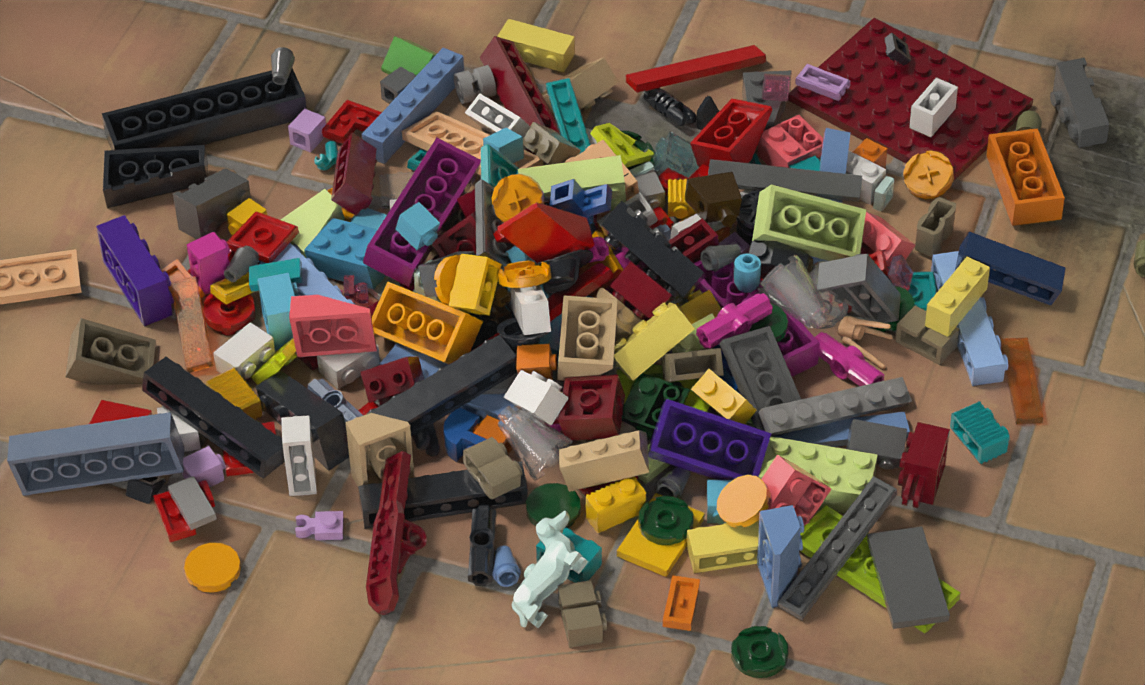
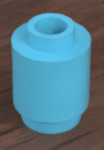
M753 254L739 255L734 262V283L738 290L745 293L754 291L760 284L761 261Z

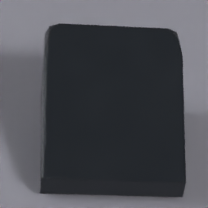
M707 95L697 110V129L703 130L719 112L711 96Z
M159 476L128 480L126 496L149 504L166 480Z

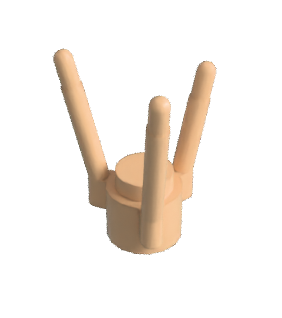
M845 316L838 328V335L843 337L842 343L857 347L865 358L879 368L885 369L886 366L854 341L856 339L860 340L864 332L892 339L893 335L865 327L889 329L890 324Z

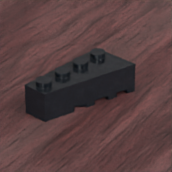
M205 145L104 151L103 193L107 209L187 189L194 183L200 185L208 177V160Z
M621 201L601 224L603 234L606 236L604 241L615 250L618 247L626 253L624 257L636 266L639 263L646 269L644 273L655 282L661 281L667 286L665 290L674 299L677 300L680 297L685 301L705 278L704 272L678 249L672 250L670 248L672 245L661 234L650 232L651 228L640 216L635 215L632 217L628 214V206Z
M282 371L256 386L262 410L267 412L281 426V418L309 416L314 458L328 471L349 458L347 430L343 412Z

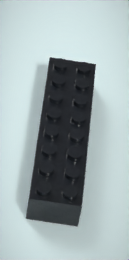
M293 68L287 83L284 85H277L272 81L271 70L102 113L105 135L111 150L197 146L293 122L304 109H307L306 97Z

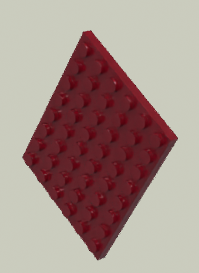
M876 18L869 21L817 67L850 80L849 89H846L845 94L841 95L839 101L798 85L788 93V101L846 132H851V135L863 141L868 138L886 147L887 154L904 163H907L918 153L919 155L926 153L925 151L942 153L949 159L953 167V182L987 150L989 134L1005 133L1023 112L1028 111L1033 106V98ZM891 33L908 44L911 61L905 66L896 60H891L886 54L885 37ZM935 78H938L958 87L956 109L933 136L929 137L909 128L911 106Z

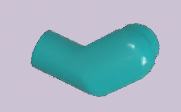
M329 141L325 144L326 155L320 154V159L317 156L315 157L314 163L319 170H328L336 164L338 147L335 141Z

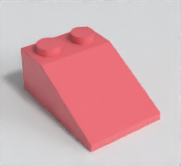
M321 295L291 296L289 319L297 357L377 351L369 308Z

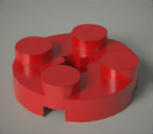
M210 293L204 301L203 314L206 324L214 330L221 331L226 336L233 335L236 331L243 329L256 317L254 300L250 294L225 304ZM226 308L229 310L234 308V310L230 312L224 311V309Z

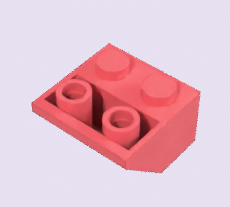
M796 115L763 131L758 143L757 155L768 166L789 168V165L813 156L819 159L822 154L823 137L800 115Z
M866 212L860 254L870 255L882 250L886 256L888 271L891 273L902 266L915 247V244L881 217Z
M779 455L776 456L761 479L768 486L771 493V500L769 498L767 510L793 505L796 515L802 517L804 526L813 518L831 491L828 485Z

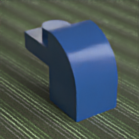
M571 179L551 186L550 207L585 217L588 220V224L593 223L594 215L611 210L612 189L608 184L584 191L575 179Z
M462 408L451 412L444 423L445 450L448 456L455 462H458L463 456V450L486 440L472 433L474 427L480 423V416Z

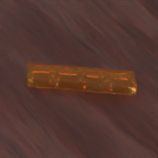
M196 276L171 283L186 370L192 373L214 366Z
M1028 338L1001 339L1002 355L1005 354L1008 359V370L1005 371L1016 425L1041 424L1044 417Z

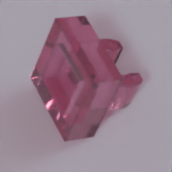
M764 74L762 99L788 101L790 76Z
M902 255L892 257L891 265L888 266L889 273L887 278L893 285L909 291L914 272Z
M344 275V297L347 300H352L355 305L356 302L360 304L368 303V284L358 283L355 285L354 275Z

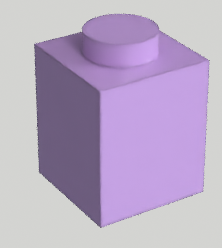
M304 109L288 126L290 144L311 153L325 138L322 137V128L326 125L325 117Z
M209 446L183 458L184 472H182L184 479L194 476L197 482L207 480L209 488L224 481L223 469H225V463L220 454L215 455Z

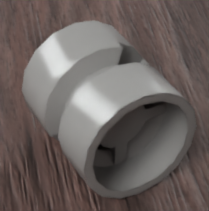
M488 65L475 68L473 73L467 70L454 74L455 89L462 104L474 101L479 93L485 97L496 95L494 76Z

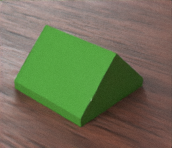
M394 36L381 71L391 74L399 67H403L417 76L437 53L410 40Z

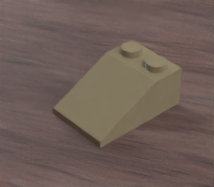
M81 318L70 338L65 377L87 384H143L144 372L154 364L156 340Z

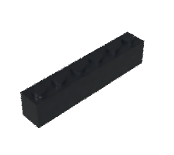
M498 335L493 339L485 341L480 347L470 353L463 354L458 360L448 366L440 368L428 378L418 381L413 387L403 393L393 396L388 402L378 408L371 409L367 414L374 413L408 422L412 437L518 373L516 369L517 356L501 335Z
M165 356L144 372L142 385L144 393L264 479L285 462L282 438L272 433L262 423L254 420L243 412L241 408L226 400L219 392H215L199 378L194 377L183 369L180 364Z
M522 461L518 462L522 469L520 486L494 499H490L485 494L478 481L472 477L468 470L408 478V496L404 509L405 520L413 522L471 513L479 505H489L490 508L497 509L526 504L528 486ZM383 482L358 486L364 529L374 527L380 506Z

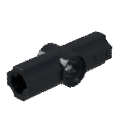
M479 505L478 508L472 510L471 533L469 536L468 582L475 584V586H486L493 581L497 512L490 508L489 505Z

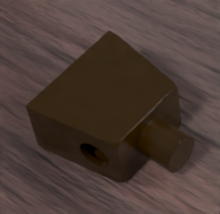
M733 172L687 179L684 199L701 219L703 218L706 223L721 221L726 227L736 222L740 212L741 194Z

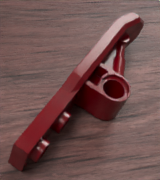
M404 451L385 460L380 506L372 534L366 592L368 604L381 615L395 610L400 597L397 583L398 574L402 572L410 556L415 554L417 550L424 548L427 543V535L423 528L405 520L404 509L408 496L407 485L411 472V454Z

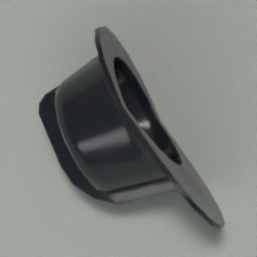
M577 250L551 260L543 261L550 265L551 279L542 284L544 291L550 294L570 289L579 278L580 267L585 266L592 260L593 252Z
M516 318L507 319L497 326V332L514 353H517V346L540 344V337L549 333L524 335Z

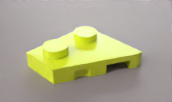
M610 123L595 126L590 133L597 143L604 140L616 156L621 155V161L626 167L648 162L654 156V153L649 149L643 152L635 147L633 144L636 140L622 133Z
M294 338L285 343L251 376L257 385L280 372L284 365L287 366L297 357Z

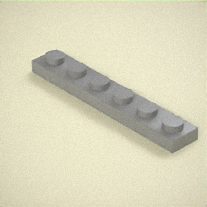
M903 377L765 407L758 413L765 431L772 433L771 436L906 406L912 400Z

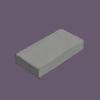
M194 476L168 486L171 497L191 530L217 520L216 513Z

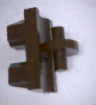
M499 280L490 315H481L485 322L494 319L498 325L512 318V312L507 308V304L511 301V293L507 290V287L499 284Z

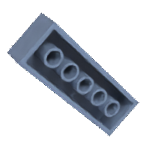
M171 412L9 436L7 462L23 496L182 473L184 472L183 458L185 447Z

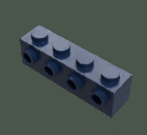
M972 232L968 233L959 247L955 270L966 257H969L990 267L989 283L1051 306L1062 292L1066 267Z

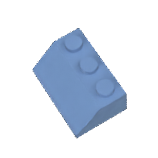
M793 505L760 511L757 566L772 608L778 607V601L797 578L798 568L802 567L799 551L803 550L800 533L804 532L802 517L796 515Z

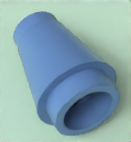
M500 546L495 550L493 578L499 585L509 587L517 583L521 571L510 547Z

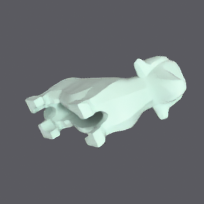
M563 511L554 519L544 518L536 525V533L546 548L545 553L536 564H530L524 572L525 579L516 590L512 602V609L518 614L522 627H526L529 621L539 628L548 616L543 611L538 613L543 600L566 581L570 570L579 574L588 563L579 552L575 551L572 541L562 534L569 522L567 511Z

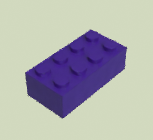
M125 215L97 225L103 263L143 326L145 327L172 316L171 304L174 303V299L168 289V286H171L170 278L166 271L162 272L160 270L157 257L150 255L146 240L139 238L136 225L134 223L130 224Z
M666 399L662 405L650 443L648 457L716 480H734L745 475L758 477L772 433Z

